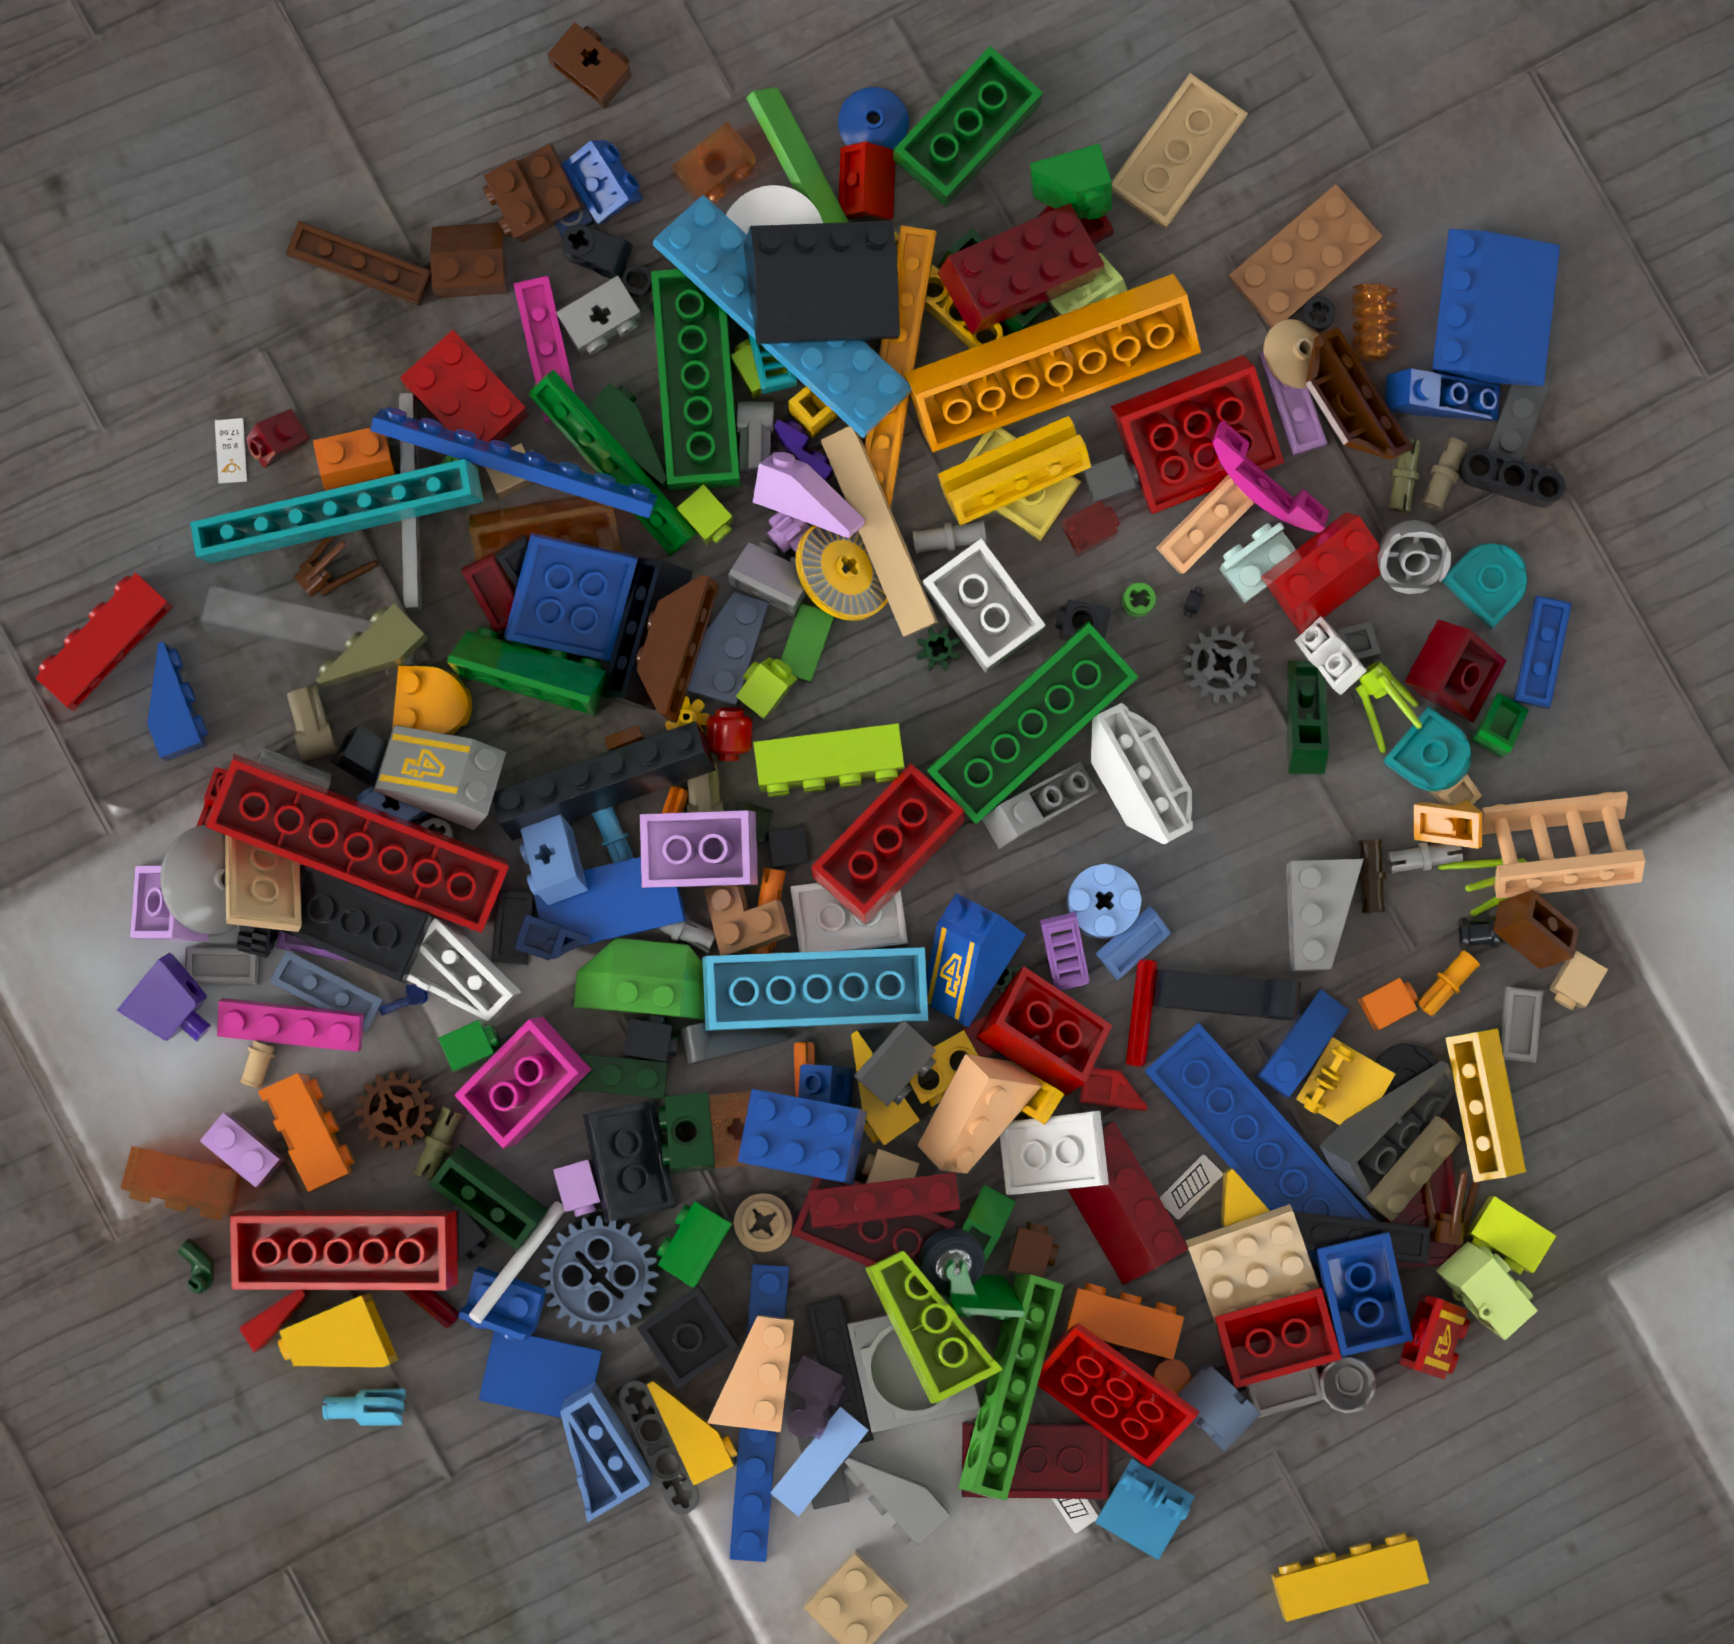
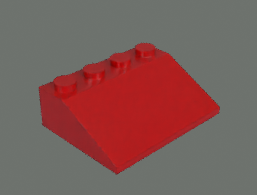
M1244 355L1110 406L1128 459L1134 463L1137 470L1138 484L1151 514L1213 491L1228 475L1218 458L1213 444L1218 424L1222 421H1225L1250 443L1246 457L1262 471L1284 463L1255 366Z
M1079 1323L1064 1332L1045 1355L1037 1386L1147 1467H1150L1199 1414L1197 1409Z

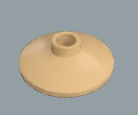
M1283 320L1269 330L1264 341V357L1268 368L1280 382L1291 388L1305 389L1308 388L1305 382L1314 340L1319 334L1314 328L1300 320Z

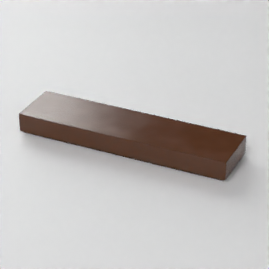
M298 221L286 251L289 257L418 306L422 302L432 277L431 270L302 221Z

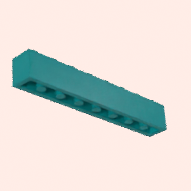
M461 459L190 522L196 557L213 564L484 501L478 467L466 459Z

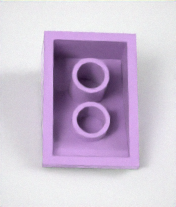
M720 811L640 814L642 888L758 885L756 812Z

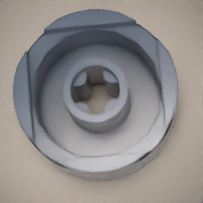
M1208 1363L1177 1394L1199 1411V1414L1192 1422L1207 1433L1223 1451L1229 1446L1231 1447L1261 1415L1247 1399L1244 1400L1243 1396L1212 1366H1209Z

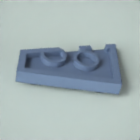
M737 592L733 593L706 630L687 690L688 692L737 706L739 699L735 696L744 685L745 679L742 677L750 666L769 602Z

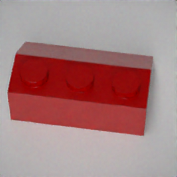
M1345 512L1326 526L1322 532L1317 533L1263 574L1261 578L1299 634H1302L1320 616L1322 618L1326 617L1381 575L1378 568L1380 547L1360 516Z
M1023 966L990 1009L977 1038L1067 1096L1086 1083L1113 1025Z
M1322 1287L1215 1316L1222 1357L1229 1382L1235 1388L1342 1359Z

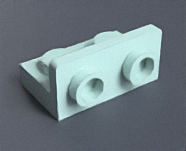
M1281 522L1273 528L1269 523L1265 524L1251 535L1254 539L1252 543L1245 548L1238 544L1222 556L1225 562L1219 570L1244 603L1267 588L1261 576L1296 550L1284 534V526Z

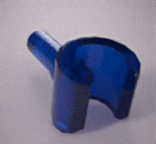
M417 984L407 985V997L381 1006L379 1011L383 1016L402 1007L424 1004L428 1000V992L416 986Z

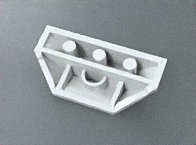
M1122 703L1097 714L1092 719L1091 763L1125 824L1162 844H1166L1193 829V821H1191L1192 790L1157 728L1141 716L1129 711L1128 707Z

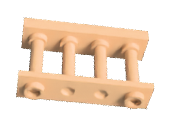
M1603 792L1598 795L1509 805L1497 804L1491 807H1483L1482 835L1496 833L1504 864L1497 865L1494 888L1497 899L1513 897L1530 890H1534L1537 894L1642 882L1645 867L1643 850L1626 849L1618 820L1625 818L1628 800L1627 792ZM1604 821L1612 853L1592 855L1590 854L1583 823ZM1568 825L1576 857L1556 859L1553 855L1547 827ZM1532 829L1540 861L1519 863L1511 832Z

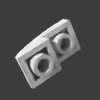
M1321 616L1294 640L1308 660L1319 669L1330 686L1340 695L1367 671L1346 643Z

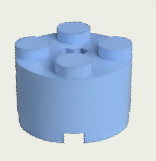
M1100 864L1087 868L1076 877L1068 890L1066 907L1068 913H1076L1079 930L1082 934L1096 939H1109L1123 933L1135 922L1140 911L1142 899L1136 881L1128 872L1114 865ZM1099 894L1103 897L1108 894L1111 897L1109 904L1112 909L1109 910L1106 907L1101 910L1097 909L1095 905L1098 899L1095 895Z

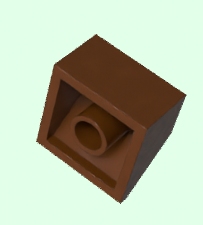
M499 222L432 227L430 250L432 289L437 298L508 294L505 235Z

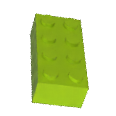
M899 723L753 742L760 792H767L768 797L790 795L789 789L804 787V793L826 790L825 784L839 783L840 788L861 786L862 779L875 778L877 784L893 782L904 771Z

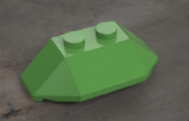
M615 938L577 971L573 1007L705 1020L703 962L689 945Z

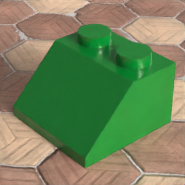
M1100 144L1030 163L1031 189L1035 199L1055 209L1071 203L1079 219H1098L1104 216L1107 211L1112 210V182Z
M694 1201L691 1207L687 1204L683 1206L674 1222L680 1226L674 1238L666 1236L656 1255L661 1257L658 1266L693 1288L698 1286L733 1225L732 1221L697 1201Z

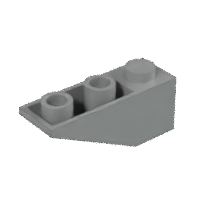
M1078 762L1000 804L990 811L982 821L998 848L1001 849L1097 794L1098 790L1082 763Z
M849 1455L844 1460L848 1465L844 1470L845 1474L857 1487L864 1484L873 1494L868 1500L882 1516L888 1511L897 1522L892 1526L893 1529L906 1543L912 1539L918 1546L951 1517L949 1511L926 1485Z

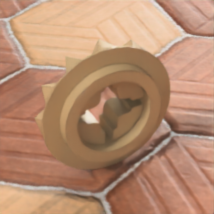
M766 1193L752 1195L745 1199L736 1210L734 1217L735 1233L741 1243L751 1250L758 1252L775 1250L790 1235L792 1229L790 1210L780 1198ZM753 1209H756L763 1216L771 1215L774 1212L777 1213L770 1222L771 1231L774 1234L772 1237L763 1229L750 1233L749 1230L757 1222Z

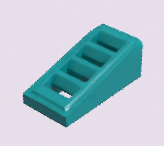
M748 333L762 394L796 387V376L787 368V373L766 378L765 372L785 368V366L779 361L763 365L762 359L773 357V355L767 350L760 351L759 346L761 344L756 345V340Z

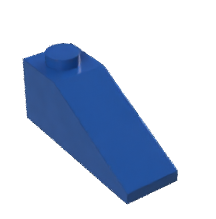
M1319 989L1256 1074V1077L1284 1098L1290 1097L1350 1010Z

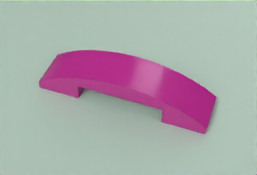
M1225 421L1218 424L1213 439L1214 448L1227 474L1240 490L1254 503L1278 519L1308 531L1322 532L1326 526L1329 510L1304 489L1294 497L1246 457L1250 443Z

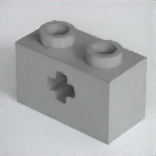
M619 276L614 277L556 312L559 321L581 356L587 352L590 355L598 353L608 345L607 340L617 334L620 337L628 335L639 326L637 322L642 320L638 307ZM601 313L602 316L607 317L608 322L602 325L599 321H596L595 315Z

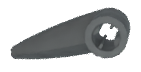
M705 1022L680 1029L688 1065L789 1041L787 1032L777 1028L705 1031Z

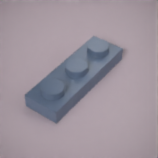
M288 950L285 951L269 981L318 1008L364 1013L363 1031L368 1033L384 1002L381 998Z

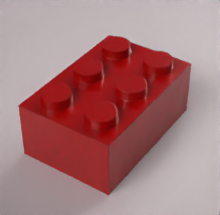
M453 329L400 377L405 388L414 394L419 403L436 421L442 424L443 428L454 432L456 429L467 430L476 434L477 439L489 443L491 440L502 441L529 417L526 407Z

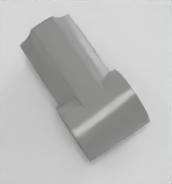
M738 401L737 432L740 433L739 465L742 472L758 473L759 463L771 455V433H774V402Z

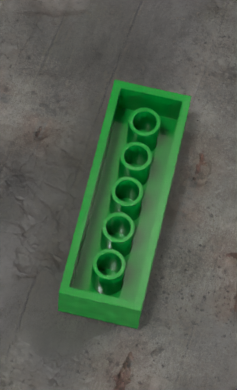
M679 269L651 271L666 474L669 492L698 490L703 484L707 489L741 486L727 313Z
M1087 622L927 768V771L972 821L977 824L1133 683L1138 676L1096 629Z

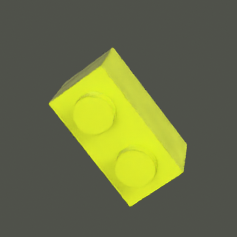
M1495 1196L1487 1197L1467 1229V1234L1473 1237L1471 1242L1478 1248L1484 1245L1490 1252L1492 1250L1504 1257V1261L1510 1269L1521 1275L1523 1270L1528 1273H1534L1557 1237Z

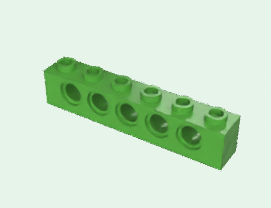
M1015 1274L1012 1290L1025 1310L1024 1317H1010L1002 1322L993 1359L1003 1370L987 1378L958 1489L1007 1501L1064 1284L1031 1274Z

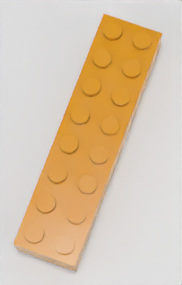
M1173 273L906 372L904 375L911 388L910 395L921 431L932 452H936L1201 353L1187 293Z

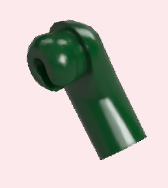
M189 1238L181 1245L177 1252L192 1264L191 1279L188 1280V1287L192 1292L199 1294L208 1291L214 1282V1261L211 1256Z

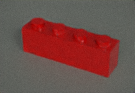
M136 572L132 577L125 576L121 579L113 590L115 592L113 597L107 603H99L88 616L91 620L81 630L79 628L73 630L63 642L66 646L56 656L52 654L47 657L38 668L40 673L35 678L72 711L79 707L173 608L169 602Z

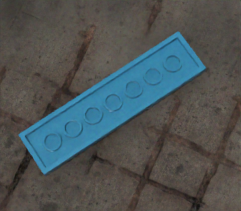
M702 195L654 238L653 246L756 340L743 247L747 234L708 198ZM863 340L761 344L862 438L867 436L911 393L909 383Z

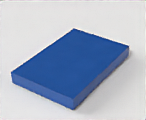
M494 1331L479 1400L562 1418L560 1410L563 1400L593 1381L596 1382L603 1350L530 1335L525 1341H512L504 1338L501 1333Z

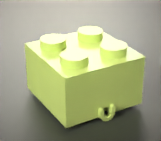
M1469 1241L1466 1242L1436 1270L1453 1290L1454 1299L1462 1301L1481 1324L1504 1340L1510 1337L1538 1311L1529 1301L1533 1295L1521 1281H1515L1508 1274L1511 1269L1498 1254L1495 1253L1493 1255L1484 1245L1478 1248Z

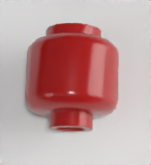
M721 707L715 709V714L708 716L706 719V738L708 739L711 752L718 754V760L738 761L739 754L747 753L752 749L753 721L748 715L744 714V709Z

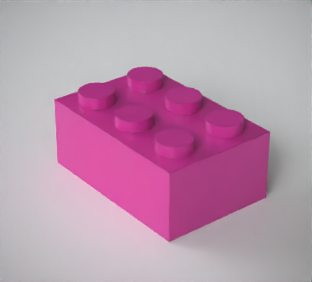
M544 1017L532 1018L455 1094V1097L502 1148L517 1145L592 1069Z

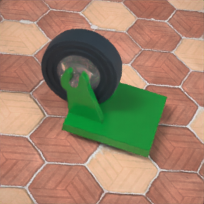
M948 1228L934 1233L923 1243L918 1254V1268L934 1286L935 1290L943 1294L945 1300L957 1315L971 1318L975 1315H986L1002 1320L1009 1319L1010 1317H1024L1025 1310L1006 1278L1000 1275L982 1274L985 1266L984 1252L978 1240L972 1234L962 1229Z

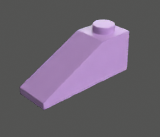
M774 452L759 463L753 496L754 503L847 538L864 526L865 519L807 463L796 460L793 455L785 452Z

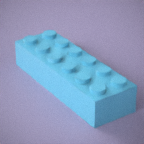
M925 947L720 955L702 958L705 1031L901 1023L903 1020L906 1022L928 1021Z

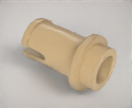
M253 1040L252 1046L247 1047L250 1053L240 1083L262 1089L270 1059L275 1058L276 1054L273 1053V1045Z

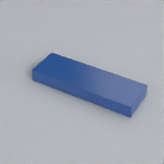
M1538 595L1535 596L1513 701L1546 709L1551 708L1572 603Z

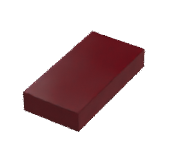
M493 552L462 567L461 572L493 630L497 632L507 627L515 590Z

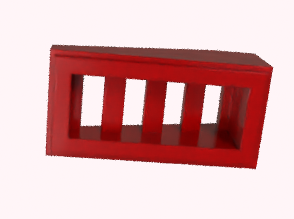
M295 1290L240 1326V1332L254 1353L263 1349L310 1294L308 1290Z

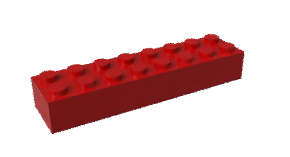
M235 753L232 756L206 822V828L480 933L483 932L509 868L508 861L505 858Z

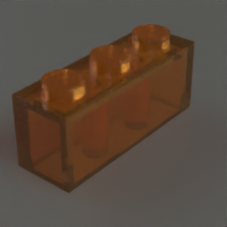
M131 1146L120 1189L130 1191L129 1198L150 1203L151 1198L155 1197L166 1200L164 1207L186 1212L188 1205L200 1208V1216L221 1220L223 1214L233 1215L242 1176L233 1169L140 1146Z

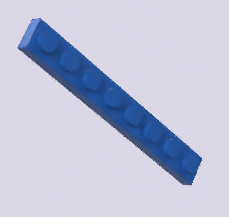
M387 407L385 410L380 409L373 417L370 431L455 458L466 459L474 464L646 518L650 517L655 507L658 495L650 493L649 488L639 484L626 486L615 482L616 479L604 473L591 475L580 471L581 468L569 462L556 464L547 461L544 455L534 451H526L524 454L512 450L511 445L502 441L491 440L489 443L477 439L476 434L467 430L456 429L454 432L442 428L441 423L432 419L422 418L419 421L407 417L405 411L397 408Z
M752 1265L747 1337L758 1315L785 1318L789 1266ZM740 1427L729 1558L731 1560L766 1562L772 1495L770 1492L772 1491L776 1444L775 1431Z

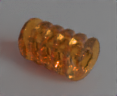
M1384 284L1355 285L1352 288L1357 293L1352 296V302L1357 307L1352 310V316L1358 321L1353 323L1352 330L1358 335L1353 337L1352 344L1359 349H1356L1354 353L1359 361L1377 362L1389 359L1388 353L1398 349V345L1388 343V339L1397 336L1398 331L1387 328L1388 324L1398 321V317L1387 314L1388 310L1397 308L1398 303L1387 300V297L1397 294L1398 289Z

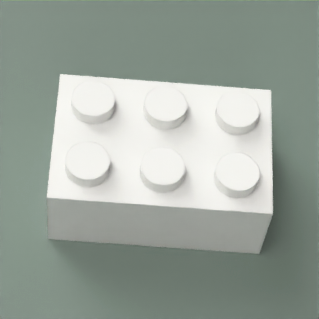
M982 538L923 580L922 585L925 592L985 673L1044 632L1046 625Z

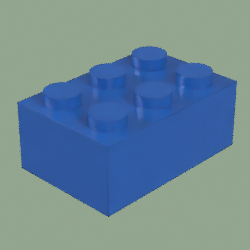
M752 1089L737 1162L853 1185L867 1112L857 1108Z

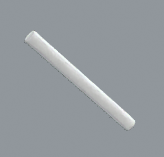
M554 1201L469 1313L470 1318L475 1322L481 1323L564 1214V1207L561 1203Z

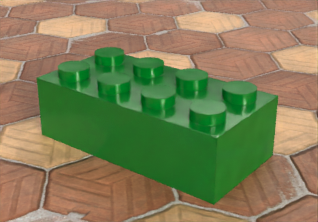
M989 46L894 148L893 161L941 204L947 207L1038 109L1042 103L1043 92L993 47Z

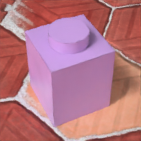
M590 1159L553 1170L565 1212L573 1210L575 1217L596 1211L595 1204L601 1202Z

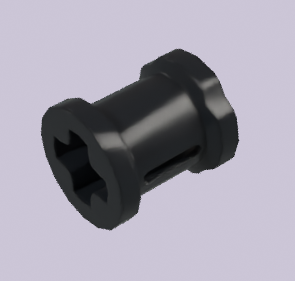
M1490 916L1488 920H1467L1466 917H1461L1458 923L1460 948L1467 949L1472 945H1491L1492 948H1498L1500 936L1493 931L1496 916Z

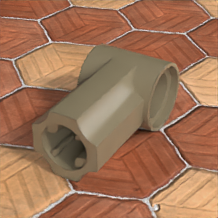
M317 686L304 687L288 693V701L297 730L294 732L295 741L302 762L336 754L338 750L336 737L331 723L327 722L319 688Z
M717 762L714 763L715 771L687 780L689 793L687 813L724 811L723 801H720Z

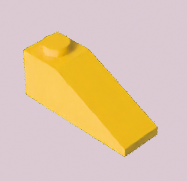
M855 1031L851 1034L856 1071L858 1072L873 1055V1052L860 1033ZM858 1081L862 1110L867 1112V1122L864 1125V1131L873 1144L880 1140L884 1146L920 1121L905 1098L899 1105L892 1101L886 1106Z
M656 1379L647 1384L693 1485L734 1467L733 1457L738 1454L729 1435L722 1437L720 1430L712 1424H708L705 1418Z

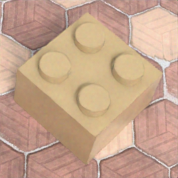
M854 1550L807 1599L803 1608L840 1644H873L908 1607V1601Z

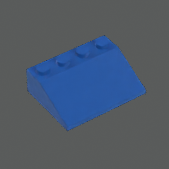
M1449 229L1432 367L1434 373L1486 383L1544 387L1560 245L1488 231Z

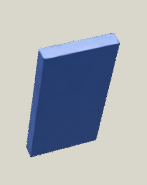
M641 857L583 870L588 891L547 905L539 895H534L539 918L590 936L589 943L585 945L687 922L680 887L642 888Z

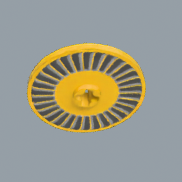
M813 525L803 534L796 550V570L806 594L820 609L839 619L857 621L873 616L887 604V597L859 531L847 538ZM844 564L849 568L847 573H844L841 569Z

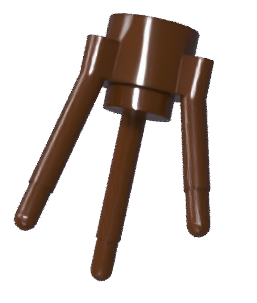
M335 536L324 538L310 557L299 566L301 570L294 575V578L311 597H314L318 592L325 597L334 588L377 567L378 561L373 560L328 582L327 580L332 575L325 567L347 545L346 541H340L319 561L318 558L335 538Z
M1462 1171L1460 1174L1453 1214L1440 1213V1220L1436 1219L1430 1179L1424 1184L1428 1214L1427 1227H1431V1232H1434V1242L1463 1245L1464 1236H1467L1468 1222L1481 1181H1472L1463 1214L1461 1215L1468 1177L1466 1171Z

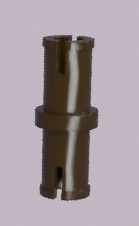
M1382 839L1358 841L1360 859H1364L1361 873H1359L1358 880H1361L1362 913L1386 912L1384 907L1383 879H1387L1386 872L1382 870Z

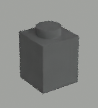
M1124 454L1093 464L1091 468L1081 473L1093 508L1133 494L1136 488L1135 482L1139 481L1134 463L1132 461L1126 462Z

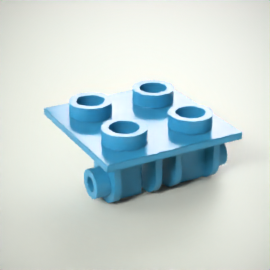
M1131 1459L1095 1523L1159 1560L1181 1520H1185L1190 1512V1505L1195 1496Z

